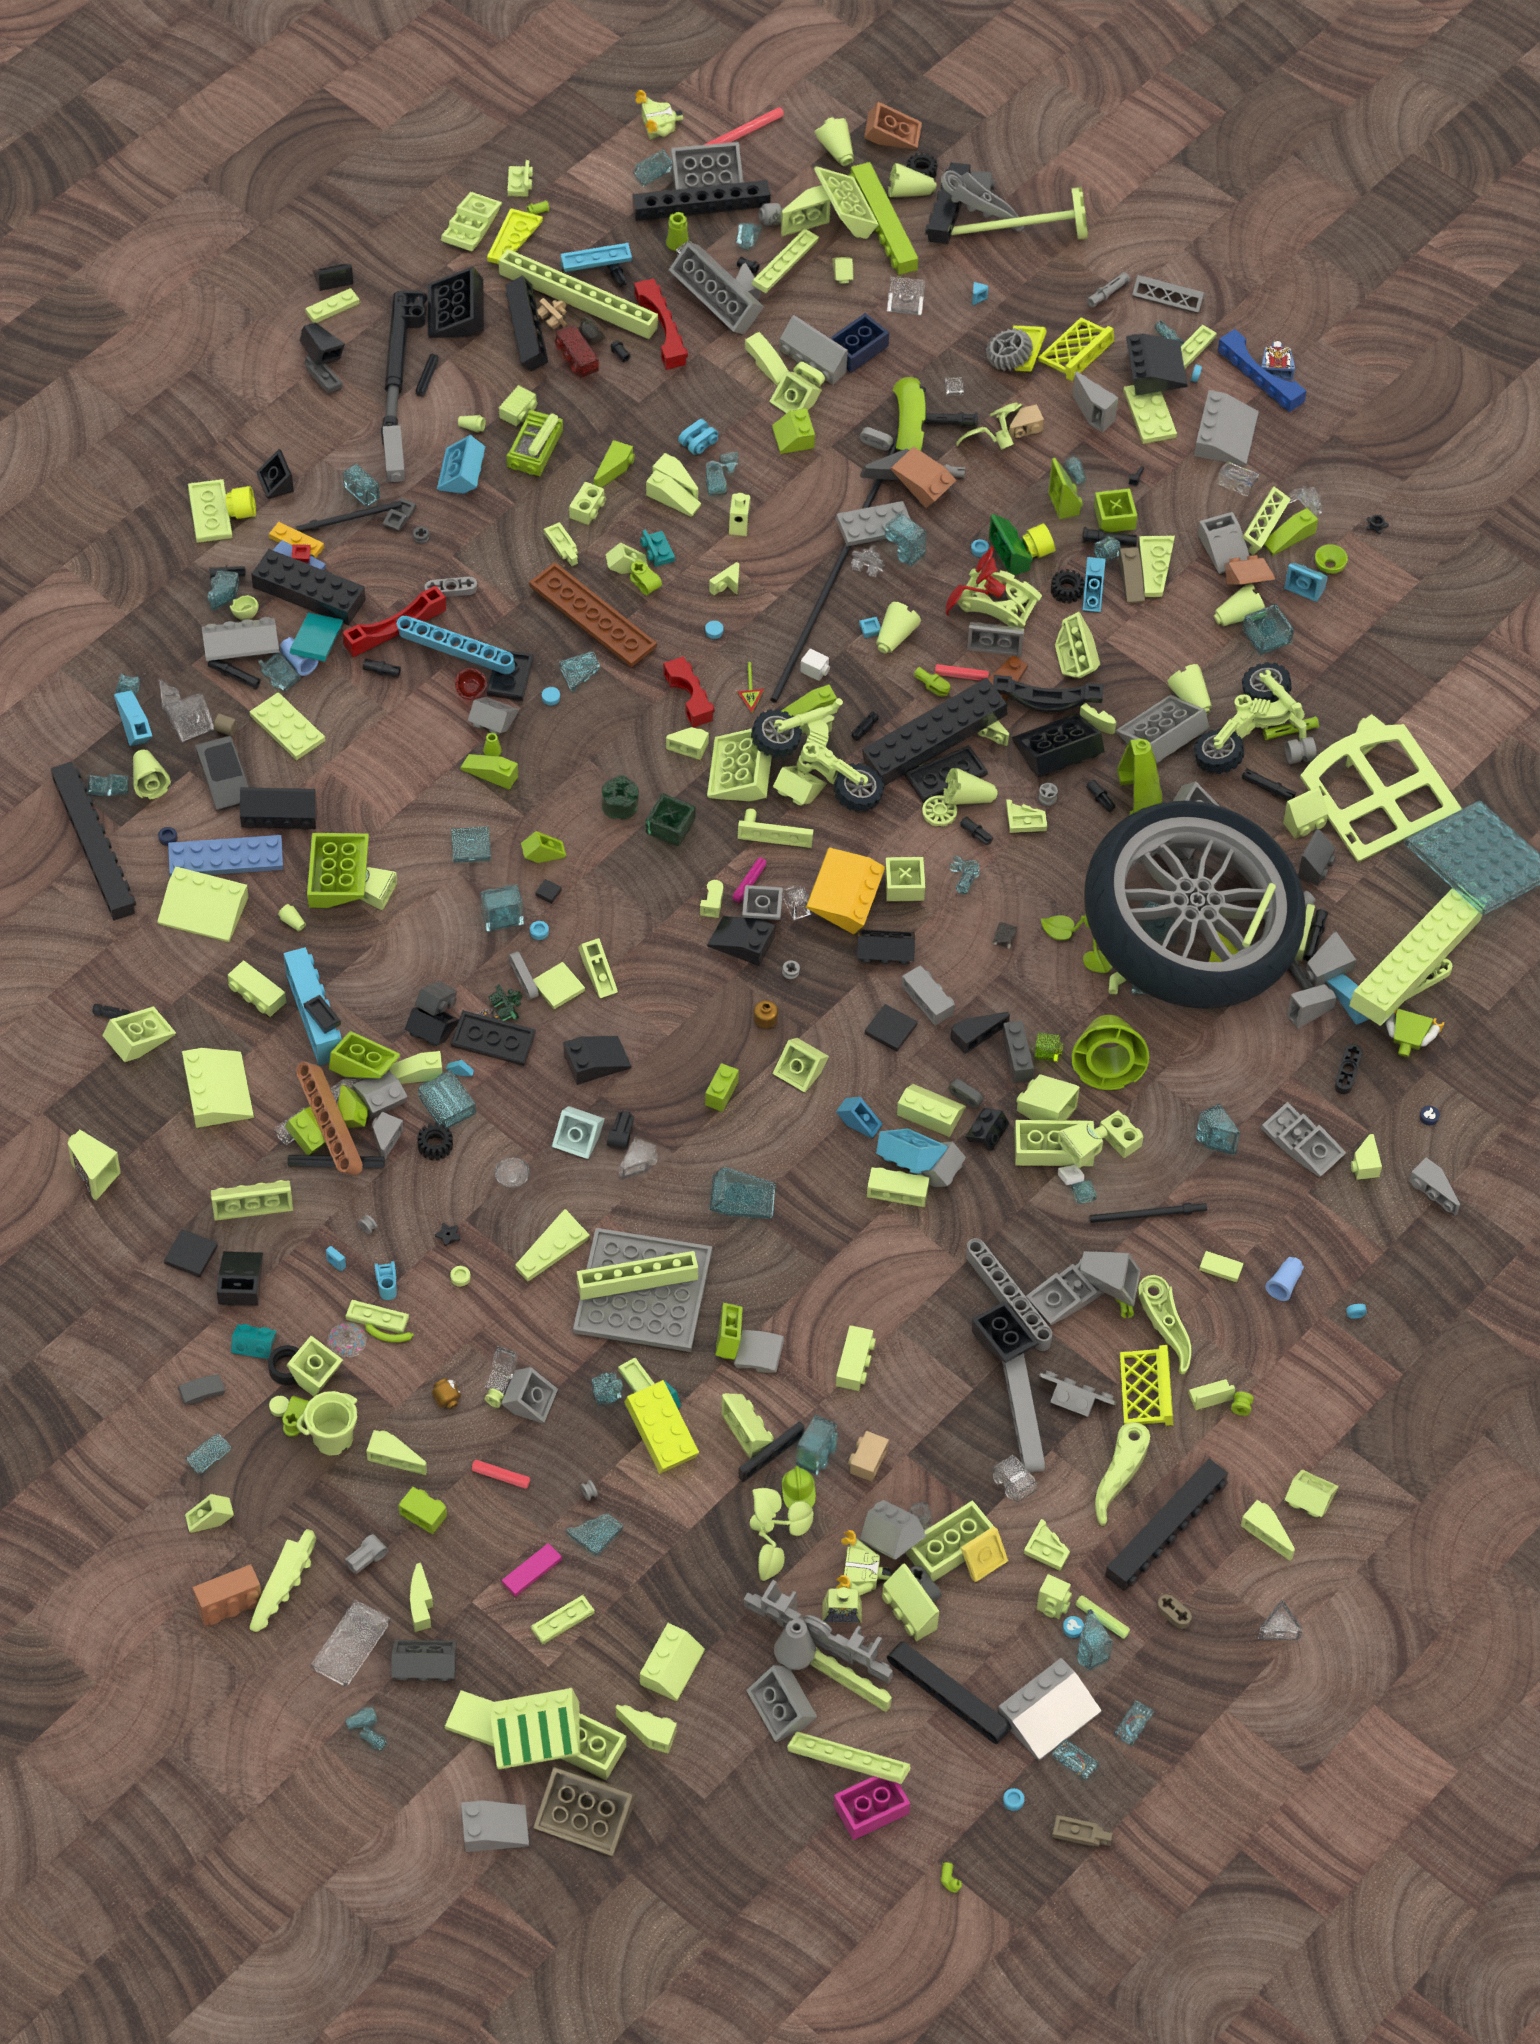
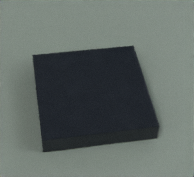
M884 1004L865 1029V1035L897 1052L915 1029L918 1021Z
M181 1229L164 1259V1264L201 1277L217 1249L218 1243Z

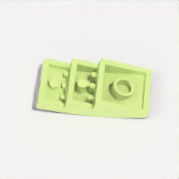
M470 192L457 207L456 214L449 221V227L441 236V241L473 251L495 219L502 202Z

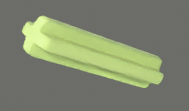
M552 413L548 416L528 448L530 455L536 456L558 422L557 415Z
M1080 1596L1077 1599V1607L1121 1638L1127 1637L1130 1629L1086 1597Z

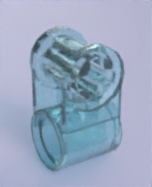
M710 461L706 465V482L709 496L727 493V483L722 466L717 461Z
M121 673L115 693L132 690L136 697L140 688V676L129 677Z

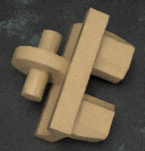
M542 298L540 300L541 306L537 309L539 317L544 320L548 315H551L546 321L548 326L552 330L556 329L559 325L564 328L567 323L563 320L561 313L563 315L566 314V303L563 300L558 302L554 300L552 307Z

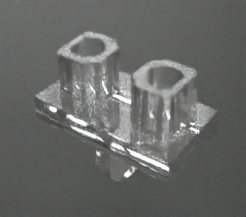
M871 546L869 550L863 548L862 553L855 550L852 552V570L861 572L863 565L869 566L867 574L876 578L880 570H884L885 565H883L884 561L879 559L880 554L875 552V546Z

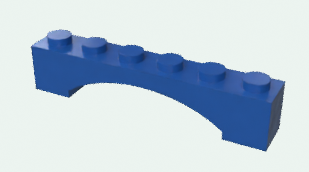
M1234 329L1219 339L1218 351L1220 354L1231 361L1245 376L1254 381L1258 387H1261L1269 397L1276 400L1282 408L1291 412L1305 402L1306 390L1295 380L1290 382L1280 379L1260 367L1246 349V338Z

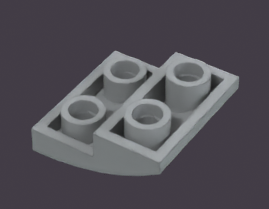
M742 1330L734 1362L735 1367L755 1368L758 1373H776L785 1338L768 1332Z

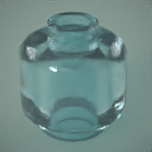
M1107 536L1095 544V557L1103 558L1105 563L1119 556L1121 544L1117 539Z

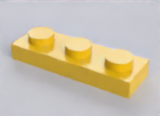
M280 522L269 533V538L278 543L283 540L290 545H311L310 556L317 558L324 549V543Z

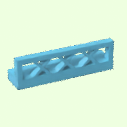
M624 243L561 254L560 266L561 269H564V272L628 262L632 261L629 244Z

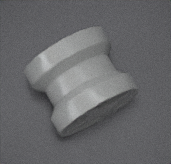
M1052 783L1041 785L1038 797L1041 805L1049 807L1056 803L1057 787Z

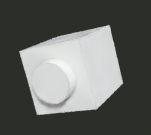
M809 649L801 660L800 672L820 681L823 675L826 676L830 670L829 657L812 649Z

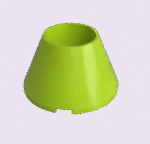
M1103 1015L1094 1019L1077 1040L1072 1050L1074 1071H1076L1084 1083L1102 1090L1122 1089L1124 1085L1133 1081L1135 1083L1145 1073L1149 1064V1050L1145 1040L1125 1020L1115 1015ZM1105 1043L1120 1044L1112 1048L1100 1047V1045Z

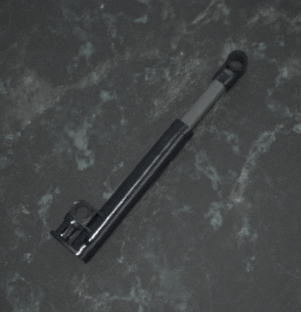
M397 291L393 294L385 379L387 402L381 428L383 446V427L398 425V396L402 392L407 329L421 328L426 323V307L424 304L427 302L428 297L421 291Z

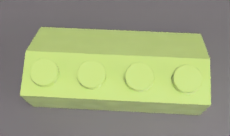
M290 1180L211 1190L215 1221L293 1211Z

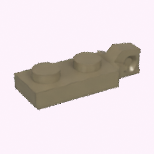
M1057 1815L1052 1837L1099 1847V1844L1111 1846L1113 1833L1103 1831V1828L1099 1827L1096 1823Z

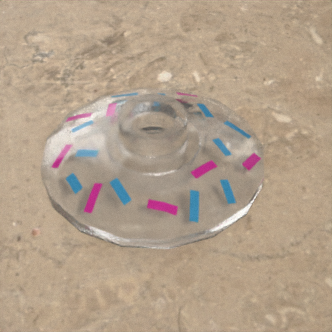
M342 1322L330 1330L327 1336L328 1346L332 1352L340 1357H353L365 1349L367 1334L359 1324Z

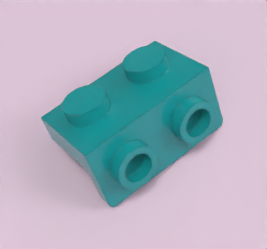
M237 1324L232 1335L231 1353L268 1359L276 1339L277 1330H271L267 1327H252L248 1324Z

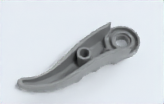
M946 171L941 176L942 186L947 193L952 195V201L954 203L963 202L967 205L968 211L979 210L983 212L985 218H989L992 215L1000 220L1019 218L1010 205L982 186L969 172L961 176L954 171ZM1017 226L1011 228L1013 230H1016L1017 232H1021L1024 229V226Z

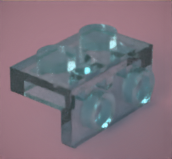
M280 651L273 655L266 663L262 660L259 661L262 666L260 670L265 676L272 678L270 682L276 689L280 687L286 692L301 678Z

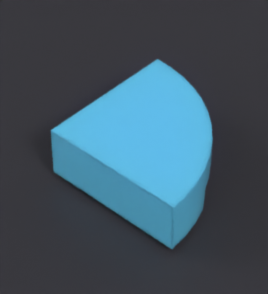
M463 1060L448 1063L446 1067L448 1071L459 1076H472L474 1072Z

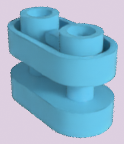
M699 419L680 434L678 442L684 447L688 446V450L693 455L701 454L708 446L717 442L718 431L713 427H709L705 420Z

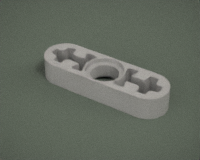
M473 577L430 580L425 584V590L436 585L445 597L472 595L477 591V581ZM448 585H454L456 588L454 590H448L446 587Z
M517 951L509 954L510 964L527 998L530 1000L538 997L536 984L520 953Z

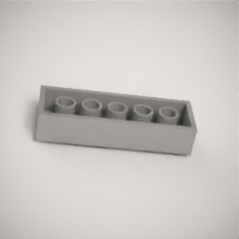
M687 242L669 268V271L733 332L745 335L764 308L756 298L697 244Z

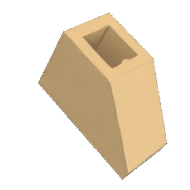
M1037 404L1020 408L1010 425L1009 434L1011 439L1043 431L1044 418Z

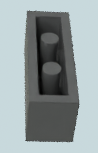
M1023 1021L1003 1023L1002 1037L1013 1083L1031 1081L1033 1079L1034 1067Z

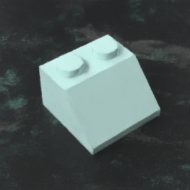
M568 1106L561 1112L552 1147L589 1159L600 1137L605 1118Z

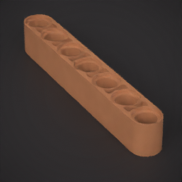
M301 1062L297 1067L296 1073L338 1171L357 1176L362 1171L363 1164L323 1070L318 1065Z

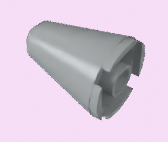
M799 1619L788 1622L774 1645V1655L777 1661L787 1666L790 1670H800L807 1667L814 1659L816 1653V1646L806 1624Z

